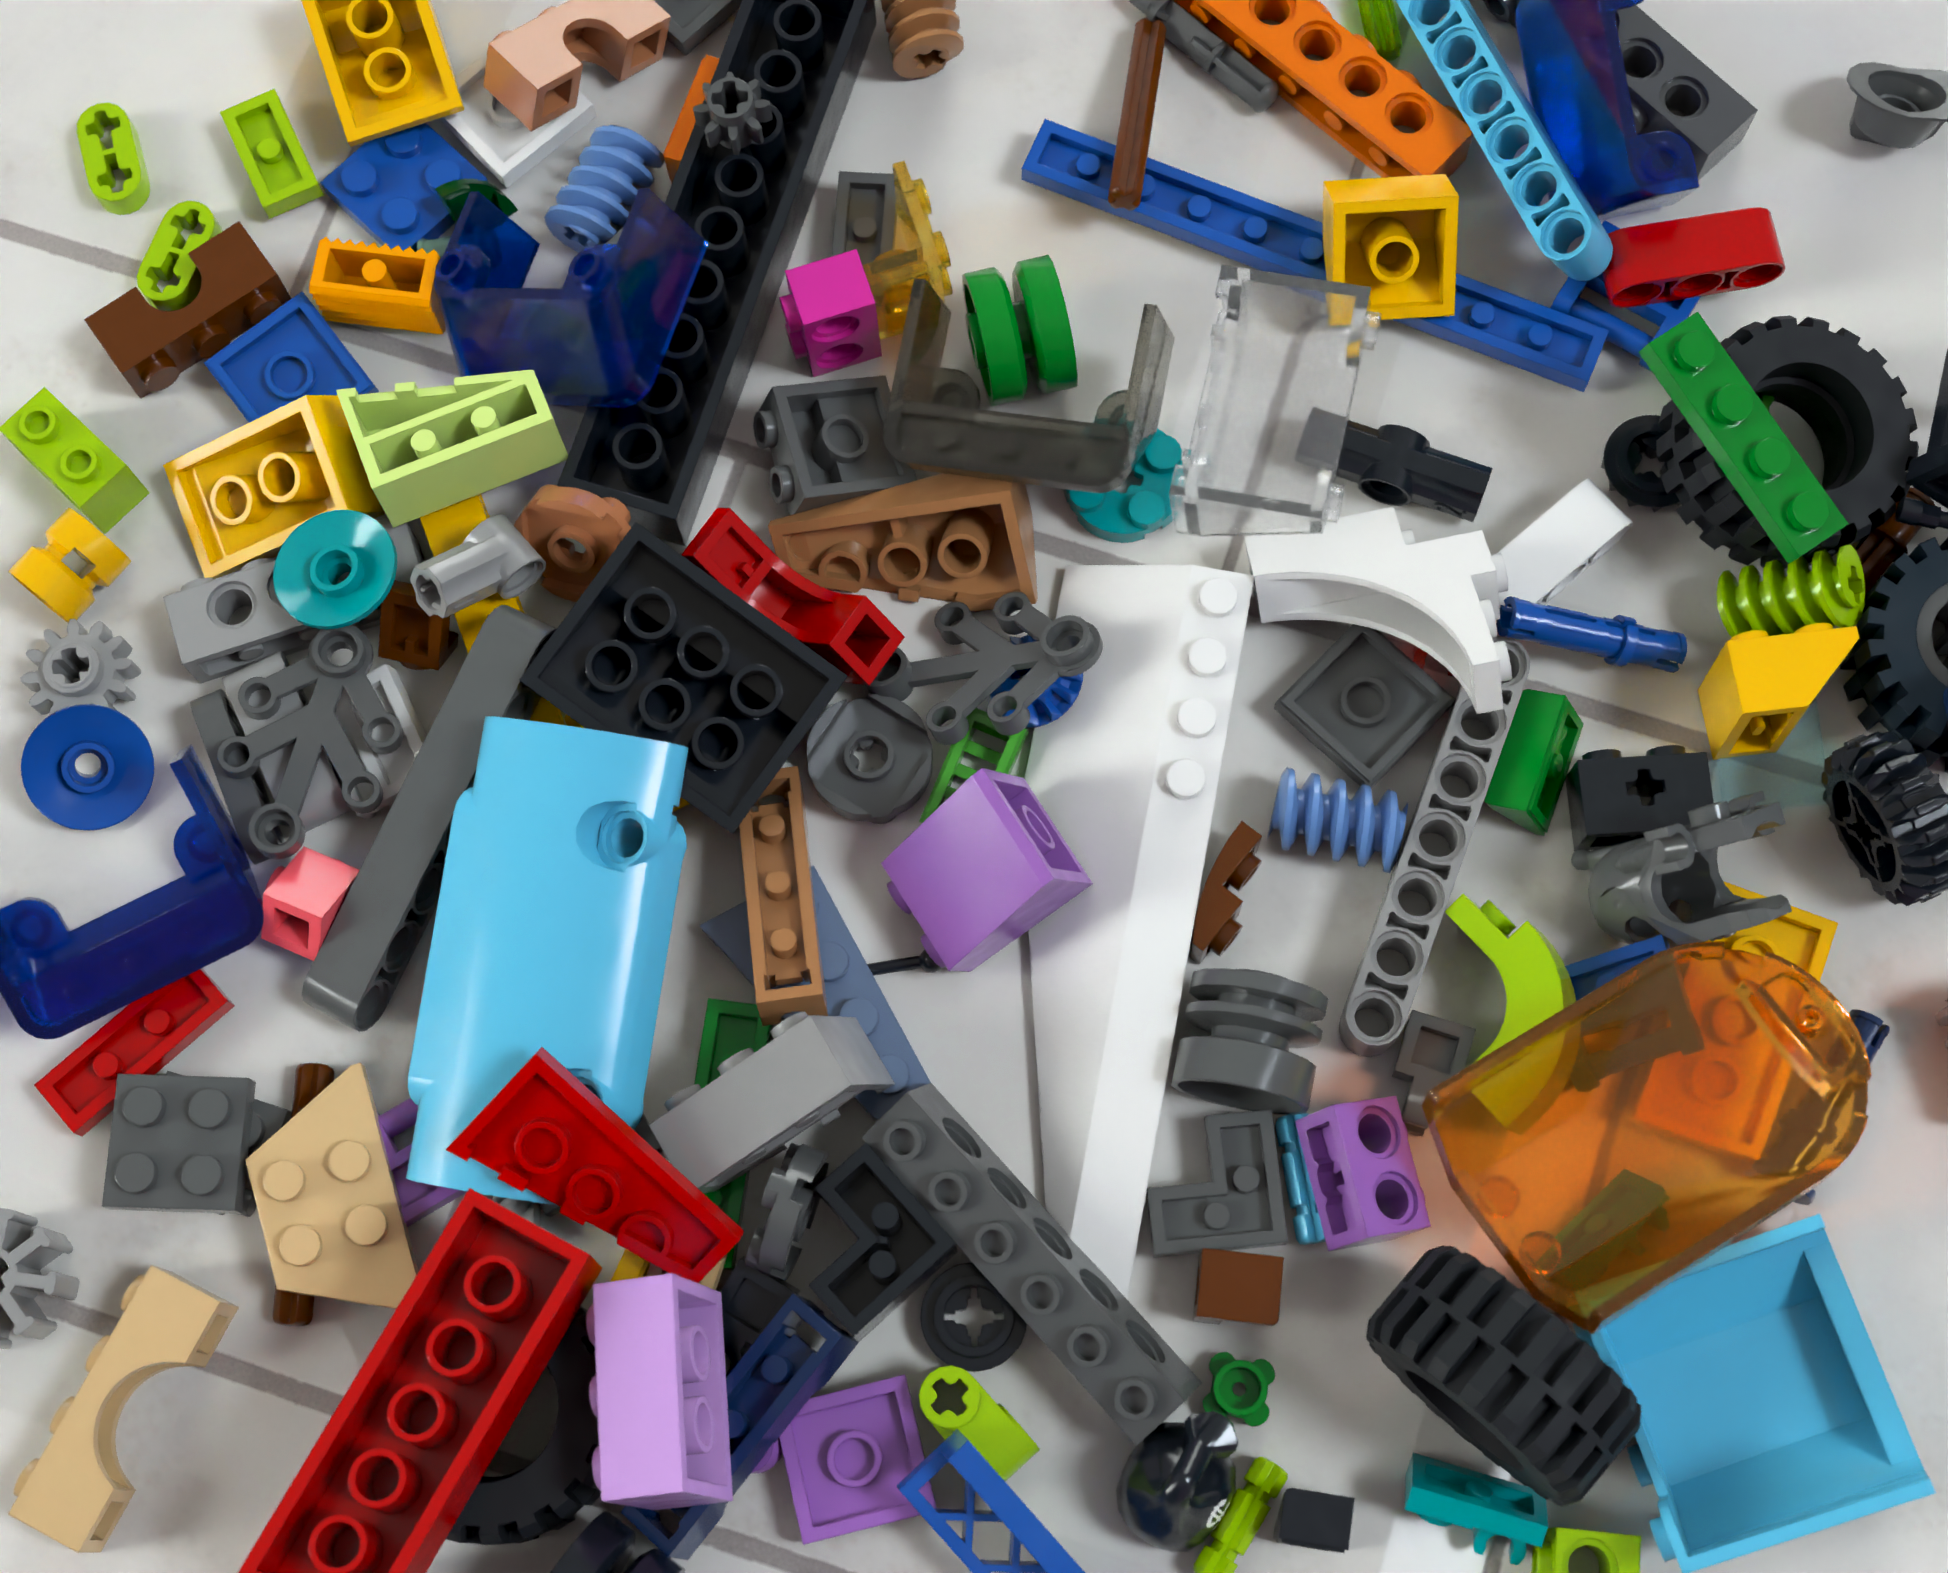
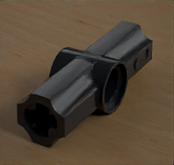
M1315 409L1297 459L1299 464L1358 483V488L1363 494L1380 503L1391 506H1404L1414 502L1471 522L1475 519L1493 469L1431 448L1430 442L1425 436L1408 427L1387 424L1380 426L1377 430Z

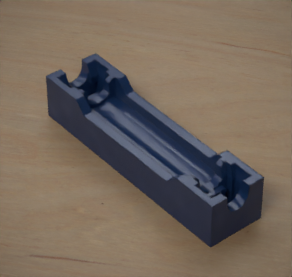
M794 1293L726 1377L733 1495L810 1397L828 1383L859 1343L849 1333L823 1315L824 1312L811 1300ZM803 1321L812 1326L826 1339L818 1351H815L798 1336L796 1330ZM728 1502L671 1508L681 1519L678 1523L680 1527L675 1533H672L662 1525L660 1514L656 1510L625 1506L621 1513L667 1557L689 1560L722 1518Z

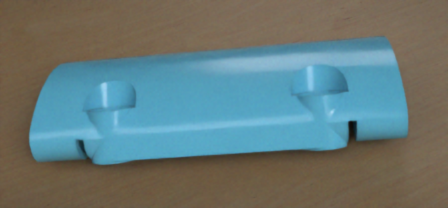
M485 716L474 785L461 794L453 812L408 1074V1091L410 1098L418 1105L406 1179L461 1191H468L471 1188L484 1195L556 1205L527 1188L521 1192L499 1180L498 1172L472 1158L465 1161L446 1150L541 1047L548 1051L633 1130L640 1123L643 1114V1098L682 861L687 849V837L684 829L677 821V816L672 815L673 807H679L688 747L574 726Z

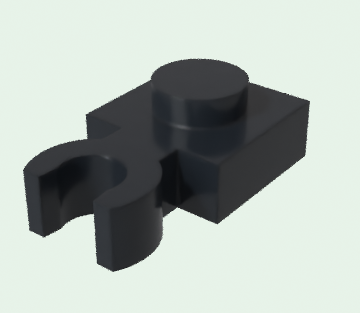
M745 1256L739 1259L721 1290L724 1350L730 1359V1368L726 1373V1377L745 1355L747 1343L752 1345L793 1293L799 1295L801 1290L786 1281L761 1274L758 1270L745 1266Z

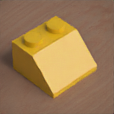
M1446 174L1323 181V250L1332 323L1455 316L1459 195Z

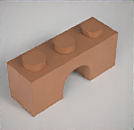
M569 0L558 7H549L540 13L537 18L512 31H503L488 44L483 86L532 132L576 107L583 64L580 61L595 63L603 67L621 82L663 59L671 16L654 0Z

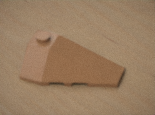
M1020 460L952 470L771 520L768 525L776 556L794 571L823 588L853 593L858 592L861 588L898 594V600L917 603L920 597L947 602H962L968 606L970 611L974 612L993 610L997 600L1010 592L1024 593L1029 598L1031 604H1036L1038 599L1033 517Z

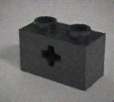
M1680 745L1652 748L1646 752V756L1622 757L1621 751L1615 749L1591 751L1584 754L1582 760L1576 761L1565 778L1574 851L1578 849L1597 850L1644 838V832L1678 823L1682 825L1690 824L1687 811L1714 803L1707 752L1686 753L1685 747ZM1632 786H1635L1638 795H1627V792ZM1640 796L1651 797V800L1647 805H1642Z

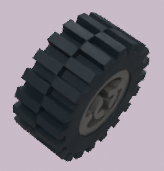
M1933 537L1919 543L1909 556L1904 553L1867 592L1862 617L1854 625L1857 626L1859 639L1841 663L1840 670L1856 669V673L1843 685L1848 702L1863 697L1868 706L1857 716L1867 731L1880 722L1888 731L1898 736L1899 739H1906L1910 742L1912 747L1916 749L1915 754L1921 753L1924 755L1928 768L1940 757H1945V772L1948 773V719L1943 702V692L1948 688V657L1942 663L1938 658V655L1948 654V537L1940 546L1936 538ZM1934 620H1938L1944 624L1945 633L1933 646L1932 627Z

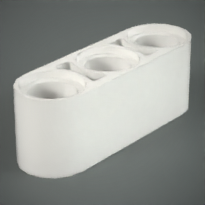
M1590 478L1582 481L1498 552L1503 556L1508 577V591L1498 593L1499 608L1501 605L1505 606L1504 600L1509 596L1532 603L1547 604L1609 551L1629 531L1633 522Z

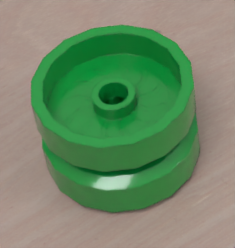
M1049 255L1026 259L1016 263L1012 273L1015 301L1013 303L1002 274L995 267L962 275L967 312L965 314L969 343L976 368L980 371L991 407L1024 398L1027 390L1025 360L1028 361L1036 386L1044 394L1077 387L1078 373L1070 322L1059 278Z

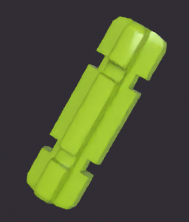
M1261 1456L1253 1461L1243 1478L1247 1484L1244 1489L1238 1488L1224 1516L1210 1535L1214 1538V1541L1210 1547L1205 1545L1193 1565L1195 1573H1234L1238 1566L1234 1563L1237 1555L1244 1556L1271 1509L1267 1505L1271 1497L1274 1499L1278 1497L1287 1481L1288 1474L1282 1467Z

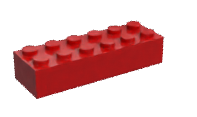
M469 1188L238 1573H426L603 1268L587 1252Z

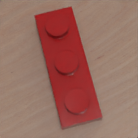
M187 954L34 1086L71 1131L83 1137L113 1111L118 1074L155 1075L235 1005L201 965Z

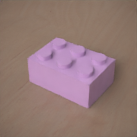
M673 1273L593 1284V1305H590L588 1308L586 1325L589 1339L592 1345L595 1346L596 1375L590 1381L589 1399L592 1411L598 1418L599 1447L593 1453L592 1473L597 1488L601 1490V1501L650 1510L733 1501L721 1292Z

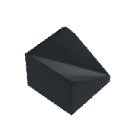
M1297 1488L1286 1489L1274 1527L1273 1539H1277L1276 1543L1344 1553V1550L1349 1549L1355 1498Z

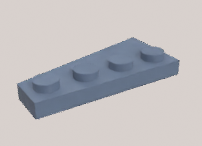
M813 865L811 866L828 1016L856 1017L895 1082V1085L878 1095L875 1090H864L854 1097L874 1121L877 1122L906 1092L931 1082ZM745 901L706 921L700 927L755 988L747 902ZM803 979V982L772 987V990L809 985L810 982H805ZM799 1012L786 1013L781 1018L785 1020Z

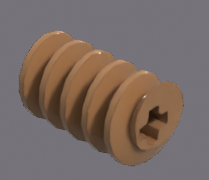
M881 0L882 11L885 13V28L889 34V49L893 54V70L899 76L917 79L936 74L944 68L947 61L958 56L964 49L963 36L957 32L960 28L959 16L954 12L956 0Z

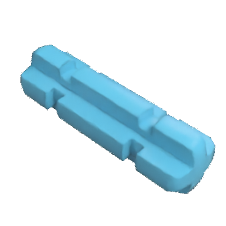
M1308 1113L1284 1115L1279 1117L1275 1124L1279 1147L1285 1148V1153L1282 1154L1281 1160L1290 1209H1296L1297 1216L1292 1218L1295 1236L1298 1243L1302 1245L1326 1242L1295 1124L1296 1120L1309 1115Z

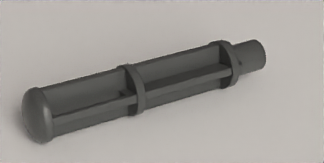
M1129 0L1151 22L1156 20L1162 21L1167 28L1166 39L1251 106L1255 112H1263L1275 102L1280 90L1278 82L1272 80L1175 0Z

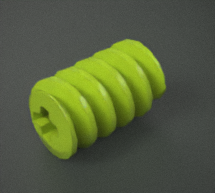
M1849 544L1839 547L1837 566L1827 550H1820L1814 553L1812 571L1803 556L1788 564L1787 573L1778 560L1766 562L1763 569V578L1754 565L1742 567L1739 574V584L1731 571L1726 570L1722 572L1718 579L1716 590L1717 607L1721 620L1731 637L1752 630H1764L1768 632L1769 636L1791 634L1803 626L1814 623H1829L1833 627L1836 625L1841 628L1856 625L1862 617L1865 605V580L1862 564L1855 548Z

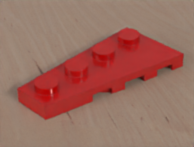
M543 1047L529 1059L446 1149L465 1161H468L470 1158L498 1172L499 1180L521 1192L527 1188L561 1207L559 1213L581 1225H584L587 1221L616 1237L617 1245L668 1273H673L696 1283H699L740 1241L744 1230Z

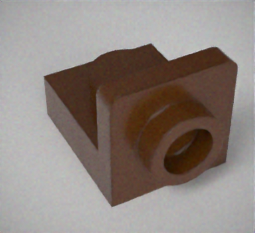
M394 580L390 592L381 603L378 657L399 661L404 667L413 670L434 669L439 671L457 648L459 634L449 631L450 616L441 618L438 615L428 616L417 603L416 593L412 584Z

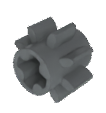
M727 72L725 78L717 80L712 85L708 83L702 85L707 104L696 105L693 107L697 126L706 127L704 132L707 145L710 148L720 143L724 147L732 149L734 155H739L742 148L749 146L753 142L759 144L764 142L760 123L769 122L773 118L770 101L761 99V90L757 79L746 83L744 80L734 77L732 72Z

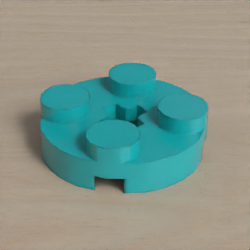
M1101 419L1092 423L1088 427L1086 434L1074 443L1064 465L1063 492L1067 504L1069 502L1070 508L1077 515V521L1091 534L1101 539L1118 543H1132L1145 538V534L1154 532L1161 526L1162 529L1165 528L1177 516L1185 496L1187 473L1182 459L1180 444L1175 438L1166 435L1157 427L1138 420L1118 419L1112 421ZM1124 468L1133 470L1134 476L1141 479L1142 484L1140 486L1130 485L1126 493L1115 491L1116 482L1108 478L1112 472H1120Z

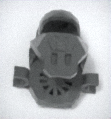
M1763 791L1739 796L1729 802L1725 800L1689 810L1687 813L1690 824L1687 825L1678 823L1644 832V838L1593 851L1588 849L1576 850L1572 854V865L1577 870L1590 869L1592 871L1588 895L1590 909L1599 927L1610 937L1627 944H1633L1662 934L1670 938L1677 946L1728 938L1739 930L1772 921L1792 912L1788 898L1781 894L1753 899L1734 895L1725 886L1719 874L1717 863L1718 847L1769 835L1775 832L1774 827L1786 824L1780 803L1775 802L1756 806L1757 802L1765 800ZM1681 899L1690 904L1692 911L1691 920L1681 921L1670 910L1672 902Z

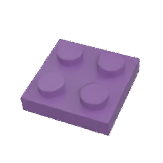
M905 1374L810 1398L780 1435V1443L803 1545L920 1516V1513L896 1487L925 1459ZM929 1480L919 1491L937 1509L931 1480Z

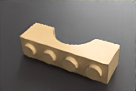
M153 1265L150 1266L145 1275L141 1274L136 1277L122 1298L121 1310L124 1313L112 1334L102 1337L92 1349L85 1366V1370L89 1374L77 1395L66 1399L54 1415L50 1425V1433L54 1435L40 1459L35 1458L20 1474L14 1487V1495L17 1496V1499L8 1515L77 1553H101L136 1491L125 1476L116 1451L117 1424L126 1402L142 1383L162 1371L176 1367L205 1368L239 1307L172 1271Z

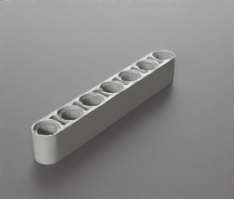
M1501 636L1492 638L1494 643L1505 642L1512 670V680L1501 683L1503 709L1477 714L1470 697L1460 684L1456 700L1450 711L1340 1017L1339 1033L1341 1040L1348 1050L1358 1056L1374 1057L1383 1054L1390 1049L1406 1023L1529 674L1530 659L1528 652L1521 643L1513 638ZM1467 719H1476L1483 722L1488 727L1491 738L1475 740L1469 737L1464 732L1461 722ZM1450 775L1460 777L1469 785L1471 795L1465 798L1450 796L1442 788L1440 779ZM1426 833L1441 835L1449 843L1450 854L1443 857L1430 855L1422 848L1419 837ZM1409 890L1422 894L1429 903L1430 912L1423 916L1410 915L1400 906L1398 895ZM1386 949L1397 950L1407 959L1409 972L1402 976L1387 974L1378 965L1377 953ZM1369 1008L1382 1013L1387 1021V1033L1384 1036L1372 1037L1361 1032L1356 1024V1012Z

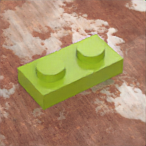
M275 89L220 112L269 219L324 196Z

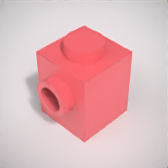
M303 847L286 867L279 866L276 868L268 880L265 892L263 893L261 939L314 961L359 869L347 865L338 859Z

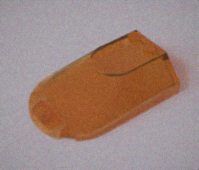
M1708 941L1675 946L1645 959L1428 1091L1422 1104V1109L1451 1188L1532 1297L1593 1335L1830 1177L1850 1155L1865 1129L1869 1117L1866 1115L1868 1104L1867 1082L1872 1075L1865 1045L1853 1020L1838 999L1816 978L1796 964L1771 952L1766 951L1762 957L1741 950L1725 948L1724 942Z

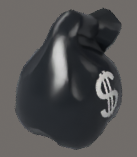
M1211 1411L1190 1415L1185 1423H1162L1141 1441L1130 1454L1116 1488L1117 1506L1126 1525L1147 1543L1169 1552H1188L1202 1544L1224 1516L1236 1491V1466L1231 1460L1230 1455L1236 1451L1238 1445L1235 1428L1227 1416Z

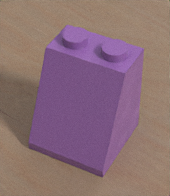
M981 768L967 779L881 863L891 878V881L887 883V888L893 900L905 913H913L925 932L921 936V942L927 954L938 966L942 968L947 967L949 971L971 972L1093 884L1026 780L1022 777Z

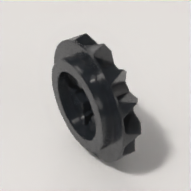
M1643 415L1625 421L1613 431L1605 444L1601 468L1605 469L1608 477L1609 491H1617L1626 498L1629 507L1635 505L1651 507L1655 513L1663 507L1673 504L1679 506L1681 503L1676 493L1670 495L1666 493L1661 477H1658L1653 471H1648L1644 474L1641 472L1638 474L1634 473L1642 460L1641 453H1645L1650 459L1657 457L1656 441L1667 432L1659 427L1660 416ZM1667 462L1663 464L1659 471L1661 476L1668 471Z
M973 1262L956 1265L940 1274L928 1288L922 1302L920 1318L924 1338L934 1354L948 1366L963 1368L970 1372H979L1000 1366L1015 1353L1025 1336L1027 1323ZM971 1288H977V1298L981 1299L983 1310L993 1311L994 1315H1004V1320H993V1323L982 1325L981 1336H978V1346L972 1347L971 1336H968L966 1325L956 1324L955 1320H945V1315H955L956 1312H962L967 1309L968 1299H971Z

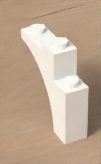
M1394 507L1244 537L1250 575L1254 576L1252 588L1261 624L1288 620H1325L1369 627L1391 634L1417 646L1444 665L1460 682L1470 697L1477 714L1503 709L1501 682L1512 680V670L1505 642L1494 643L1492 638L1497 637L1496 620L1500 619L1498 593L1508 591V577L1502 554L1491 555L1482 530L1416 543L1412 529L1401 531Z

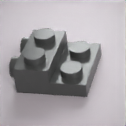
M886 375L774 386L770 389L759 411L755 413L753 421L755 440L761 449L770 448L775 467L771 468L769 475L771 495L775 503H786L789 515L917 480Z

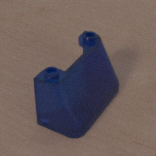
M1519 0L1515 11V23L1531 106L1598 219L1604 220L1674 205L1698 189L1699 182L1694 155L1690 145L1680 135L1670 131H1655L1642 135H1637L1615 13L1617 10L1640 4L1644 0ZM1556 189L1548 192L1549 200L1553 197Z

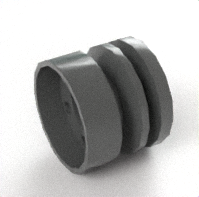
M1205 968L1193 971L1189 993L1199 1001L1187 1003L1184 1019L1192 1025L1210 1032L1211 1036H1192L1180 1039L1171 1086L1197 1099L1247 1111L1272 1109V1114L1296 1115L1306 1113L1310 1105L1316 1066L1309 1060L1289 1052V1048H1307L1319 1045L1323 1031L1311 1022L1323 1020L1326 1015L1328 998L1322 992L1305 984L1269 972L1228 968Z

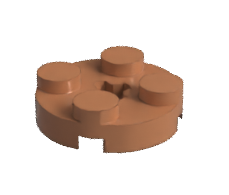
M547 484L542 486L526 505L515 521L514 527L546 562L545 570L542 573L545 578L540 585L558 597L577 602L631 529L629 525L631 515L627 507L615 498H601L579 488ZM565 538H571L580 542L585 547V552L575 551L574 543Z

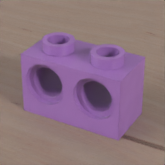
M1396 1096L1334 1104L1295 1121L1328 1251L1390 1241L1431 1227L1426 1209L1425 1195L1419 1183L1408 1142V1131L1403 1122Z

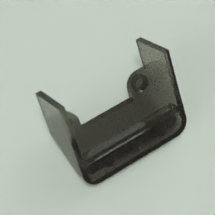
M914 278L883 429L884 444L888 452L901 465L915 470L1092 493H1106L1124 483L1156 434L1175 337L1157 305L1144 303L1128 390H1120L1106 397L1097 409L1094 423L980 409V391L973 379L961 370L941 367L951 311L926 279Z

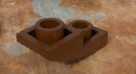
M1243 821L1239 823L1218 855L1206 880L1199 901L1189 957L1197 964H1200L1210 951H1213L1220 957L1243 928V925L1236 921L1243 901L1230 892L1228 887L1232 886L1239 892L1262 863L1255 856L1262 835Z

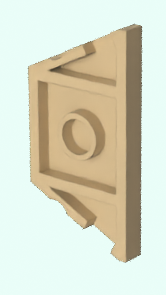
M362 1063L348 1067L253 1152L245 1162L278 1290L397 1309L419 1271L407 1225L404 1222L401 1211L402 1206L386 1153L366 1068Z

